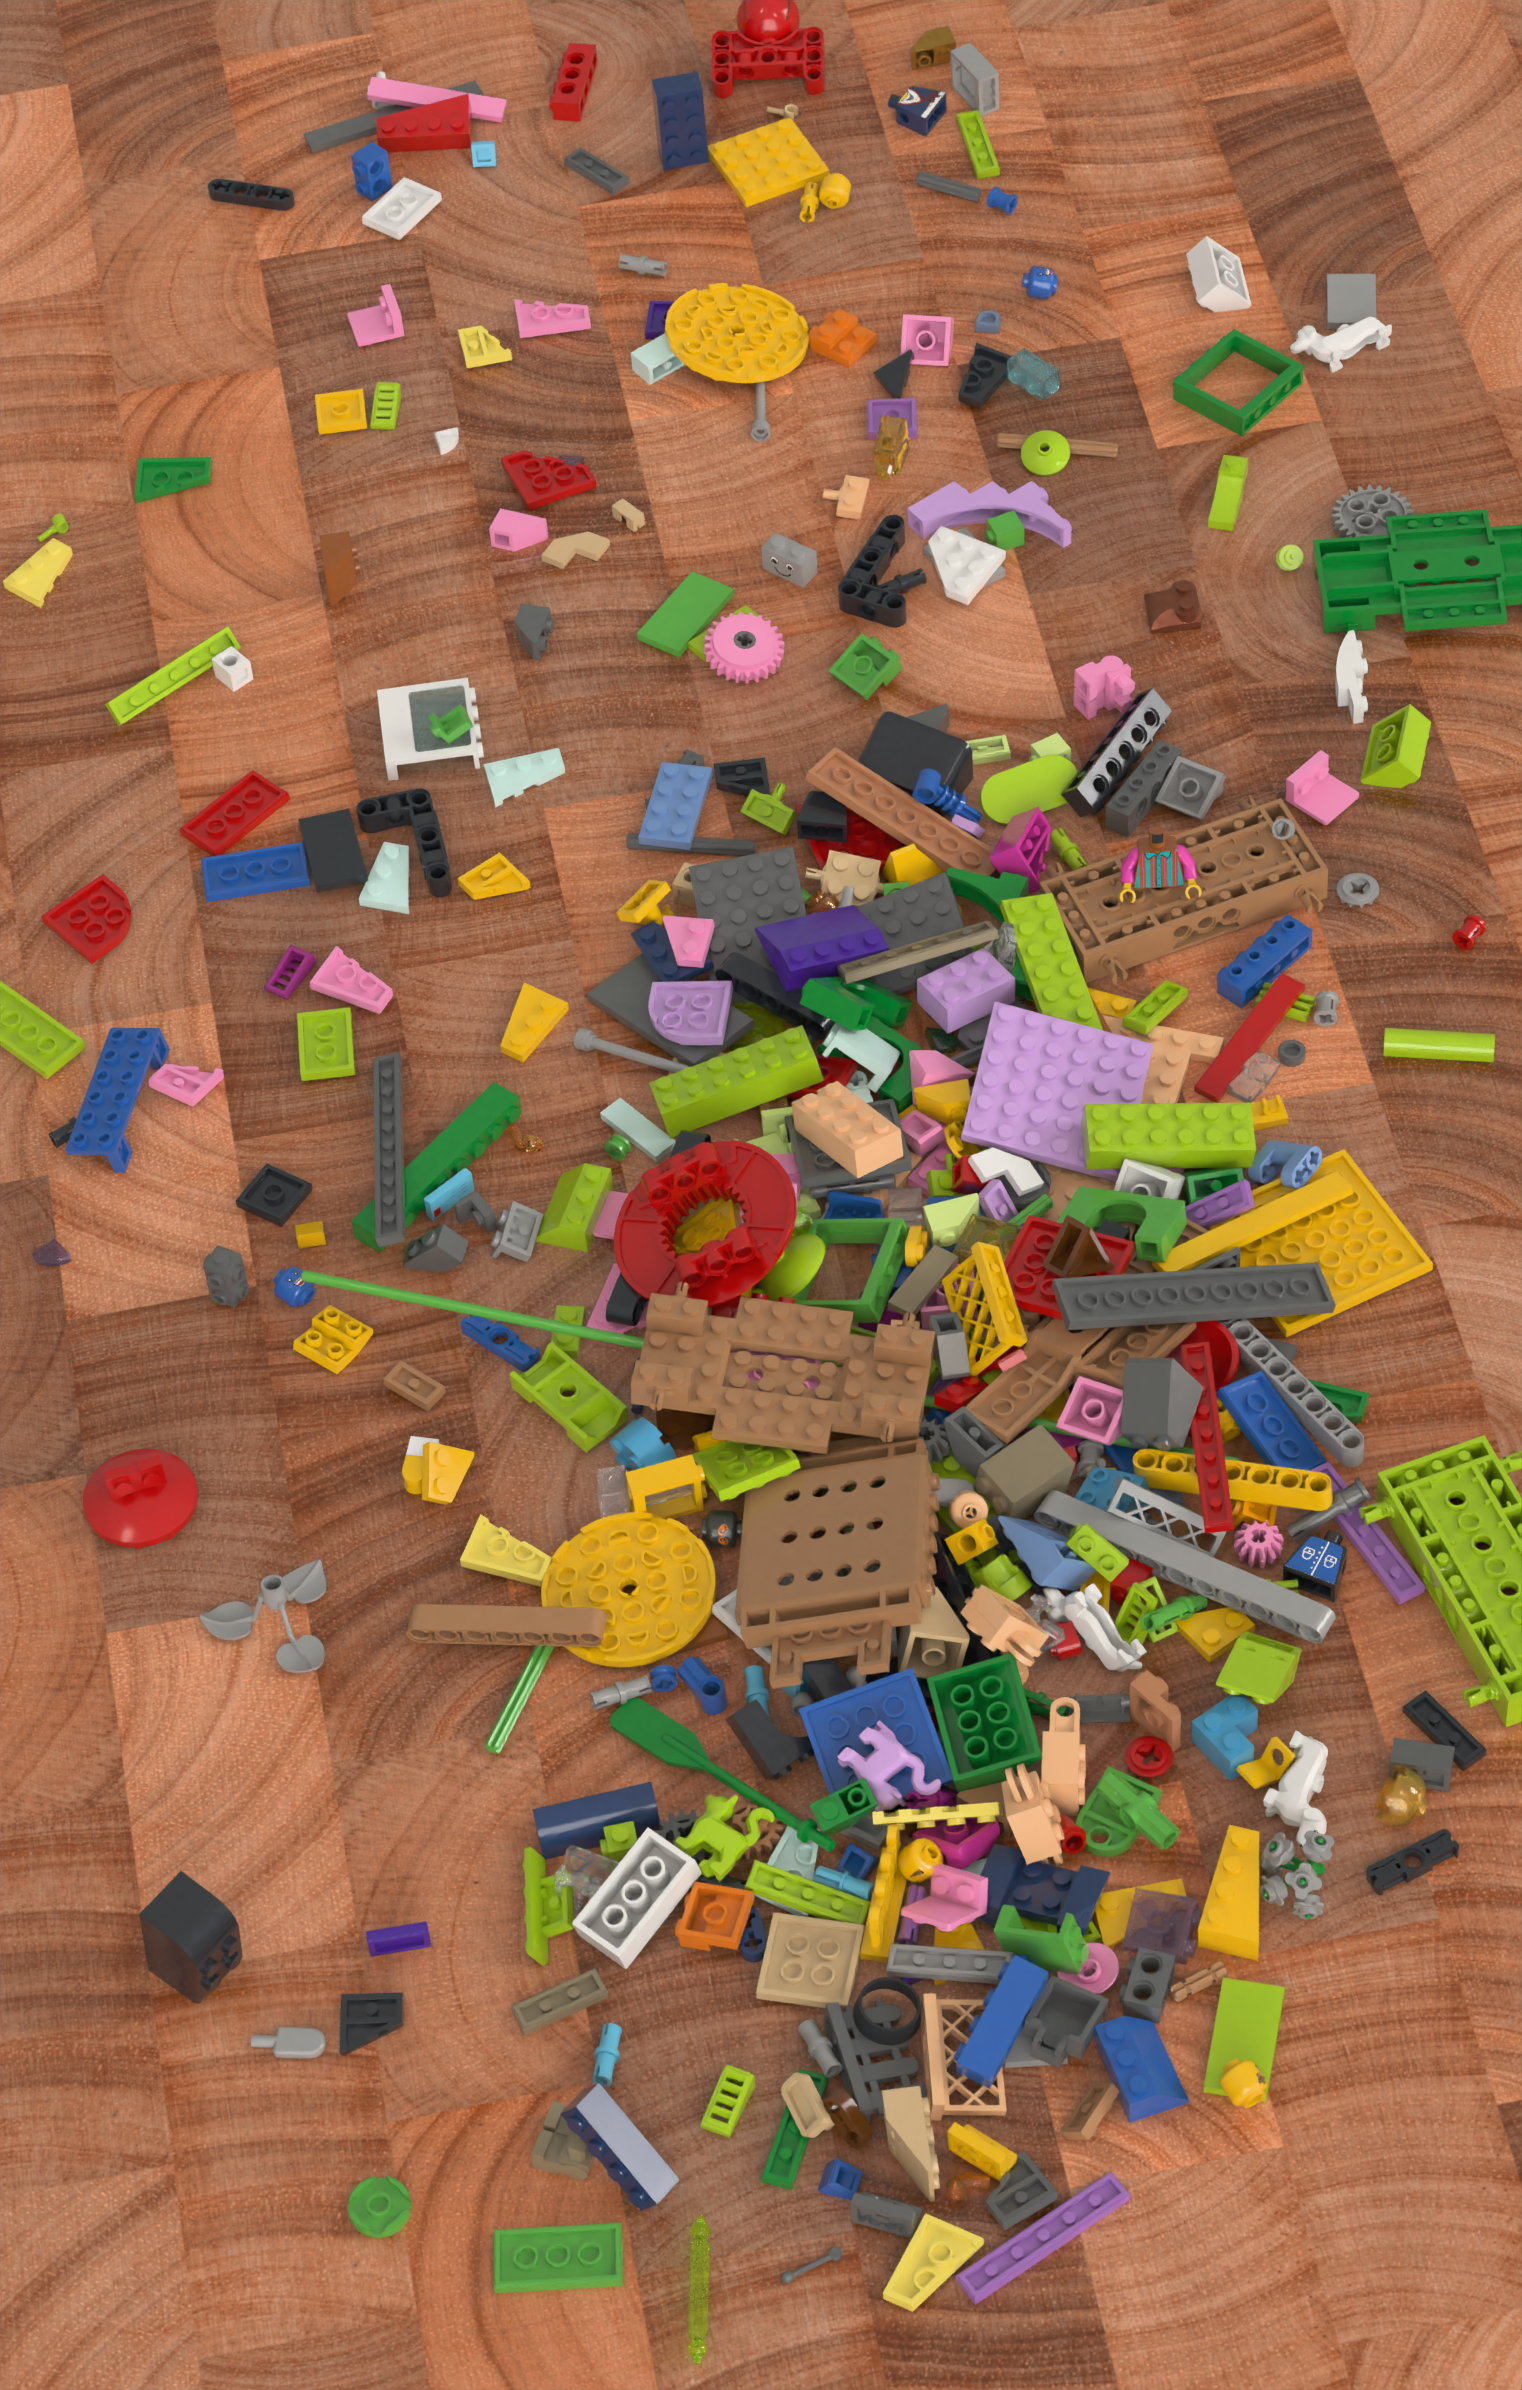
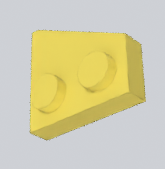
M476 326L458 330L467 368L512 360L511 350L502 348L499 340L489 335L484 327Z

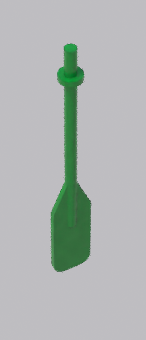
M628 1699L627 1703L622 1704L611 1715L610 1724L614 1731L665 1764L704 1771L758 1807L772 1811L777 1819L797 1831L796 1837L801 1842L806 1843L811 1840L828 1852L835 1848L836 1842L817 1830L818 1825L816 1821L811 1818L804 1821L711 1762L695 1733L642 1699Z

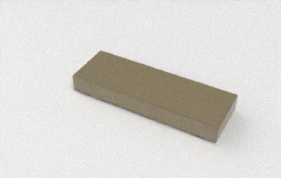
M934 1245L890 1298L888 1308L902 1315L909 1312L908 1318H910V1313L916 1315L941 1285V1280L950 1274L959 1263L958 1256Z
M594 1968L511 2006V2009L524 2036L609 1998V1994L597 1970Z

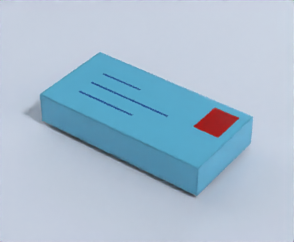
M466 1168L462 1169L424 1198L427 1217L432 1221L436 1220L453 1207L456 1202L474 1191L472 1173Z

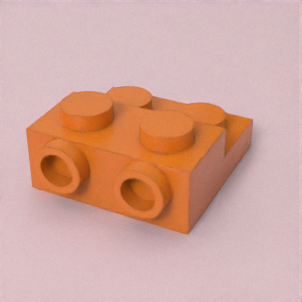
M839 308L834 313L828 312L824 317L823 323L820 326L814 325L809 332L810 350L848 368L878 341L877 333L858 325V317Z
M695 1881L691 1893L688 1892L685 1896L683 1917L677 1920L675 1926V1936L678 1937L680 1945L710 1951L712 1946L738 1950L755 1899L753 1891Z

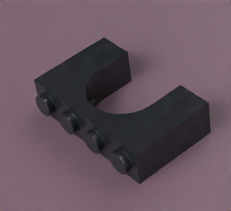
M833 1658L810 1661L803 1666L802 1680L816 1702L854 1689ZM757 1699L725 1719L765 1779L773 1775L779 1779L792 1770L789 1765L796 1759H799L802 1763L815 1754L809 1736L792 1737L782 1733L773 1724Z

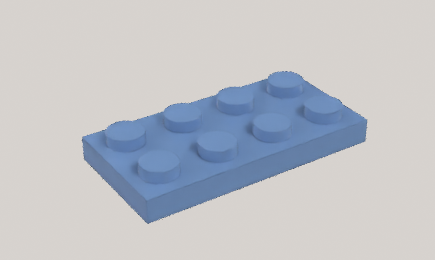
M661 762L638 836L639 844L685 850L691 849L713 776L711 767Z

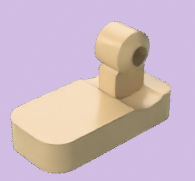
M794 2073L783 2083L781 2088L782 2096L802 2136L815 2138L823 2130L828 2131L835 2125L825 2110L823 2101L808 2074Z

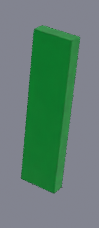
M799 2068L797 2073L808 2074L811 2077L823 2101L829 2084V2078L825 2077L824 2074ZM787 2104L764 2167L761 2181L765 2184L792 2190L810 2137L802 2136Z

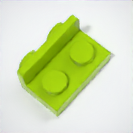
M1078 1523L1072 1529L1066 1542L1067 1546L1109 1582L1129 1563V1559L1087 1523L1083 1525Z

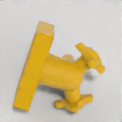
M648 880L616 912L620 921L645 925L655 921L662 926L664 924L663 916H675L670 910V905H664L662 913L657 905L671 890L666 881Z

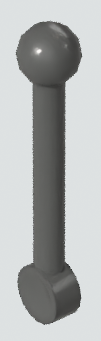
M833 2247L830 2249L829 2254L792 2272L784 2271L781 2275V2280L789 2284L793 2281L794 2277L830 2260L839 2261L842 2258V2250L839 2247Z

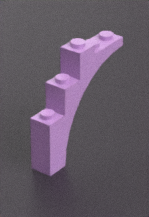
M954 481L907 508L908 526L922 539L934 535L940 526L951 529L957 526L987 523L986 519L1013 510L1024 525V528L1052 539L1063 548L1071 544L1072 531L1069 521L1063 519L1048 505L1047 492L1033 481L1010 494L994 481L969 494L965 488H962Z

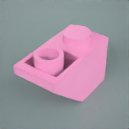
M505 509L499 510L489 528L491 546L510 551L526 548L548 538L545 518Z

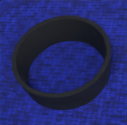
M892 1977L875 1979L862 1989L854 2004V2023L863 2036L875 2043L882 2045L902 2044L910 2040L920 2027L921 2003L919 1996L908 1983ZM878 1989L895 1990L912 2001L917 2013L914 2019L905 2026L885 2028L875 2024L866 2016L862 2007V1998L869 1992Z

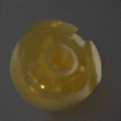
M1399 1763L1393 1769L1398 1774L1394 1779L1387 1778L1375 1803L1374 1808L1380 1809V1811L1372 1815L1373 1818L1393 1827L1408 1825L1416 1816L1422 1818L1429 1806V1802L1425 1800L1427 1789L1423 1779L1416 1772Z

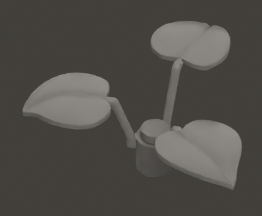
M320 1559L293 1570L283 1578L279 1575L265 1577L261 1581L262 1593L257 1594L258 1601L254 1613L248 1604L234 1601L220 1605L210 1612L200 1614L202 1624L212 1635L223 1640H238L250 1634L252 1630L250 1622L257 1620L262 1603L264 1602L268 1608L280 1610L289 1641L291 1642L282 1645L276 1654L277 1663L283 1670L292 1673L311 1672L321 1667L325 1660L324 1646L318 1638L312 1635H304L295 1640L284 1606L286 1601H291L293 1598L298 1603L303 1604L316 1601L324 1595L327 1589V1582Z

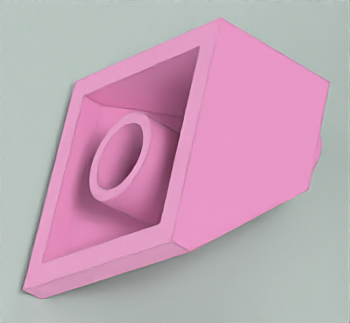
M903 314L901 355L911 349L914 354L911 364L949 366L953 344L954 318Z

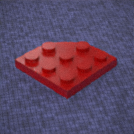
M102 874L43 914L42 920L47 927L89 963L93 964L123 941L131 927L132 913L125 893Z

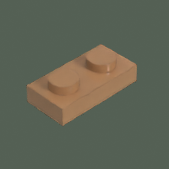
M402 1360L383 1379L384 1386L427 1412L446 1393L445 1386Z
M1091 2083L1060 2132L1067 2140H1089L1096 2133L1097 2126L1105 2113L1112 2108L1113 2101L1118 2095L1119 2090L1113 2083Z

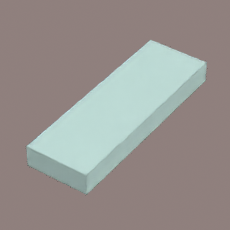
M619 1098L600 1112L601 1119L656 1163L673 1150L676 1141L672 1138L670 1139L665 1132L623 1099Z

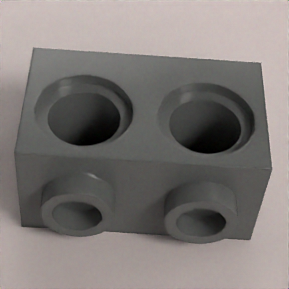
M1139 1947L1136 1958L1131 1957L1129 1960L1127 1976H1130L1128 1985L1122 1984L1119 1994V2002L1123 2003V2016L1160 2024L1169 1994V1986L1172 1984L1175 1974V1955ZM1146 1970H1154V1971H1156V1972L1150 1974V1973H1146V1972H1144V1971H1146ZM1139 1996H1145V1997H1147L1148 1999H1146V2000H1139V1999H1137V1997H1139Z

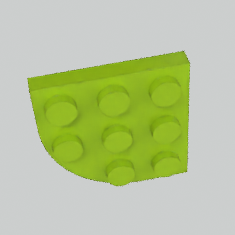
M723 1441L692 1454L695 1464H701L705 1481L720 1501L736 1498L740 1493L752 1488H760L766 1482L778 1477H786L793 1471L801 1468L798 1458L791 1449L742 1442Z

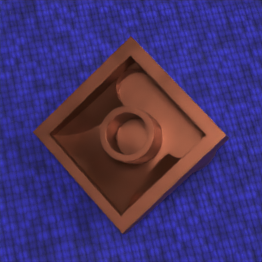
M1179 580L1172 584L1171 589L1144 595L1150 634L1201 629L1197 590L1195 584L1191 581Z

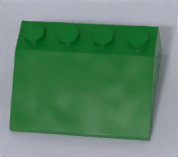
M1012 1653L927 1678L952 1777L958 1793L1003 1782L1007 1779L1005 1769L1012 1767L1016 1774L1018 1773L1017 1765L1024 1764L1025 1768L1043 1758L1016 1659Z

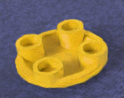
M956 1120L950 1125H946L944 1129L946 1141L958 1160L963 1155L972 1156L984 1151V1147L981 1145L960 1140L963 1130L961 1122Z

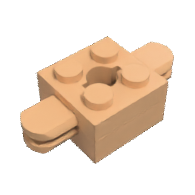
M984 1585L974 1588L972 1598L968 1597L965 1600L966 1606L960 1612L968 1621L966 1626L975 1634L982 1636L981 1642L990 1650L995 1652L996 1649H999L1003 1655L1012 1653L1015 1659L1031 1667L1035 1662L1033 1657L1040 1656L1042 1653L1040 1648L1049 1635L1021 1605Z
M1024 1764L1017 1765L1019 1777H1016L1012 1767L1005 1769L1007 1781L1001 1782L1006 1817L1027 1865L1042 1860V1863L1052 1865L1051 1856H1053L1057 1866L1063 1864L1060 1840L1064 1839V1834L1059 1823L1061 1822V1816L1056 1804L1052 1805L1049 1800L1051 1793L1047 1782H1041L1036 1771L1027 1773Z

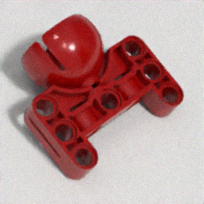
M743 0L737 12L736 22L738 31L720 30L712 35L711 78L713 93L718 98L731 96L734 90V80L804 78V87L807 93L817 95L825 89V45L823 31L818 27L799 28L800 15L794 0Z

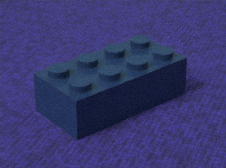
M698 72L651 79L658 153L663 170L709 162L703 88Z

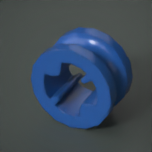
M660 1665L650 1671L653 1690L668 1692L677 1687L676 1669L673 1666Z

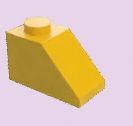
M968 1079L914 1088L919 1112L946 1125H950L956 1120L961 1123L965 1122L971 1098Z

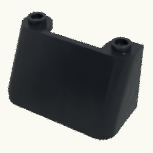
M889 711L884 712L877 720L858 759L859 763L897 788L909 793L913 792L918 774L922 769L937 771L941 775L940 786L946 784L949 786V789H954L956 794L963 793L973 780L972 749L967 742ZM932 803L924 804L942 817H945L947 814V810L942 811L940 806H935Z

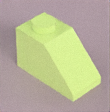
M977 1193L923 1206L924 1224L927 1231H929L932 1246L948 1247L963 1240L980 1215L979 1196Z

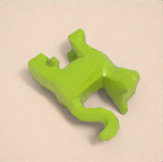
M710 1794L704 1801L706 1806L705 1813L695 1821L687 1838L679 1836L674 1846L691 1858L702 1848L708 1851L712 1857L709 1860H702L698 1867L706 1878L709 1879L715 1875L716 1879L721 1881L733 1869L735 1862L742 1857L743 1853L759 1839L761 1833L758 1820L763 1818L772 1823L775 1821L776 1817L772 1811L761 1807L749 1812L746 1819L748 1834L744 1836L724 1823L735 1814L734 1805L738 1796L734 1795L729 1799L723 1795L716 1797Z

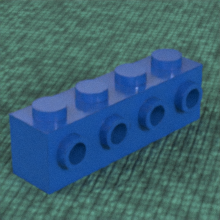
M1289 914L1280 921L1274 922L1270 930L1263 936L1257 937L1246 951L1240 952L1230 965L1223 967L1217 975V993L1241 1009L1245 1007L1263 990L1265 982L1271 984L1281 973L1312 948V929Z
M1014 1955L1010 1963L1005 1962L998 1974V1979L1001 1980L996 1990L992 1988L989 1990L983 2002L986 2009L981 2017L975 2016L968 2030L971 2036L967 2044L961 2042L954 2055V2060L957 2061L956 2072L989 2089L1023 2029L1027 2015L1048 1982V1971L1017 1955Z

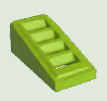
M377 382L371 416V429L395 430L402 398L399 383ZM379 417H390V419H380Z
M1137 1582L1132 1584L1114 1622L1122 1640L1126 1641L1130 1646L1131 1642L1136 1638L1143 1645L1148 1629L1145 1631L1142 1628L1140 1619L1144 1614L1155 1611L1158 1602L1154 1595ZM1138 1595L1147 1601L1146 1605L1137 1599ZM1135 1605L1141 1608L1143 1612L1141 1613L1140 1611H1138L1135 1608ZM1132 1614L1135 1615L1139 1620H1135L1132 1617ZM1129 1624H1132L1135 1628L1132 1629Z
M730 2065L725 2066L700 2124L701 2128L730 2138L756 2086L753 2074ZM728 2092L737 2095L738 2098L735 2099L733 2097L725 2095V2093ZM719 2105H726L728 2107L733 2108V2110H727L725 2108L719 2107ZM718 2115L729 2120L727 2123H724L713 2117Z

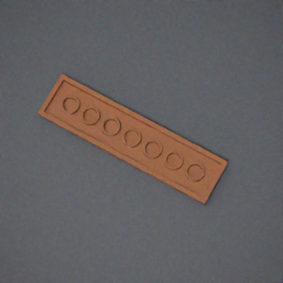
M836 747L808 771L805 780L907 846L915 844L919 851L946 872L949 867L964 869L968 872L991 877L998 872L993 867L989 857L993 849Z

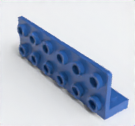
M160 1028L110 1029L65 1151L68 1155H106L115 1173L126 1172L132 1155V1150L124 1136L127 1124L149 1064L152 1069H160L165 1064L170 1050Z

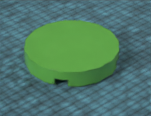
M377 2176L367 2178L354 2188L348 2200L349 2218L355 2229L365 2236L374 2238L391 2236L401 2230L408 2222L412 2210L410 2195L403 2183L388 2176H385V2178H377Z

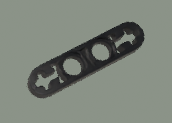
M214 179L208 183L209 196L214 201L279 211L290 210L295 205L293 191L287 188L227 179ZM237 192H245L244 194H241V195H236V194H235V193H237ZM260 195H267L266 197H263V198H257V196H260Z

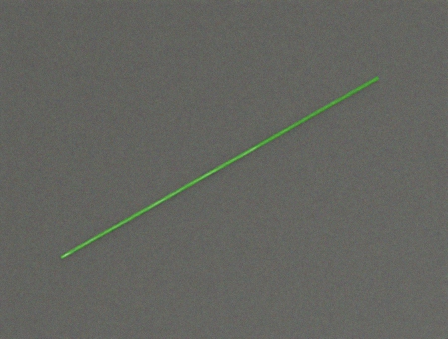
M303 1270L301 1280L304 1282L642 1349L644 1338L307 1270ZM926 1395L925 1407L948 1411L934 1405V1397ZM1036 1417L1026 1426L1035 1428L1042 1425L1049 1432L1083 1438L1057 1429L1058 1421ZM1123 1435L1112 1443L1113 1445L1136 1449L1130 1445V1441ZM1187 1447L1162 1450L1195 1455L1194 1449ZM1147 1448V1449L1161 1450V1449H1158V1448ZM1224 1455L1225 1459L1240 1461V1458Z

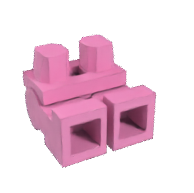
M1106 656L1097 664L1092 661L1075 669L1073 705L1087 720L1096 717L1097 710L1105 707L1108 711L1117 708L1123 713L1133 700L1130 697V693L1135 689V682L1131 679V667L1127 663L1123 665L1119 657Z

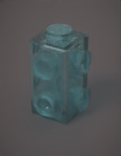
M1025 348L1007 360L1008 379L1041 400H1045L1060 388L1059 369Z

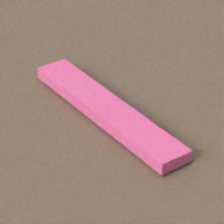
M372 77L367 92V100L416 108L468 93ZM469 93L472 118L502 123L507 105L505 99Z

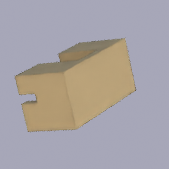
M623 498L612 505L613 517L621 522V515H623L624 519H626L627 527L633 532L645 525L644 514Z

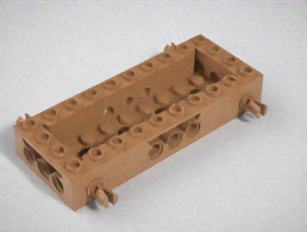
M1248 795V803L1243 797L1238 801V807L1242 812L1174 835L1177 845H1183L1194 858L1198 877L1195 881L1202 890L1200 897L1199 891L1195 887L1188 890L1190 899L1186 897L1185 891L1188 887V882L1185 881V886L1165 887L1164 890H1160L1163 887L1134 889L1133 885H1131V889L1136 894L1135 901L1133 903L1130 902L1131 894L1127 891L1123 894V903L1120 902L1118 893L1123 889V884H1121L1122 861L1129 851L1068 873L1064 872L1061 864L1056 862V871L1051 865H1048L1045 873L1050 879L1039 882L1040 894H1053L1085 983L1108 975L1114 984H1117V976L1124 982L1128 977V973L1125 970L1127 968L1303 906L1310 915H1312V907L1317 912H1320L1323 908V903L1320 900L1327 898L1328 868L1283 800L1280 798L1258 806L1254 798ZM1281 818H1287L1295 825V833L1286 840L1277 839L1272 833L1273 823ZM1287 824V826H1286L1285 831H1284L1283 834H1282V835H1284V836H1285L1286 831H1287V829H1288V827H1289L1288 824Z

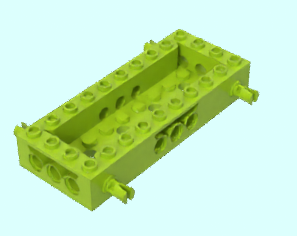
M1483 1435L1379 1472L1377 1475V1502L1359 1507V1515L1361 1519L1364 1518V1525H1369V1523L1385 1517L1387 1518L1481 1685L1462 1690L1463 1700H1468V1708H1473V1706L1490 1700L1505 1727H1509L1522 1722V1497L1508 1476V1473L1522 1469V1451L1519 1450L1498 1459L1487 1438ZM1452 1498L1462 1499L1464 1503L1461 1505H1453L1449 1502V1500ZM1484 1542L1489 1544L1490 1548L1480 1550L1475 1545ZM1504 1588H1512L1515 1589L1517 1593L1515 1595L1508 1596L1503 1594L1501 1590Z

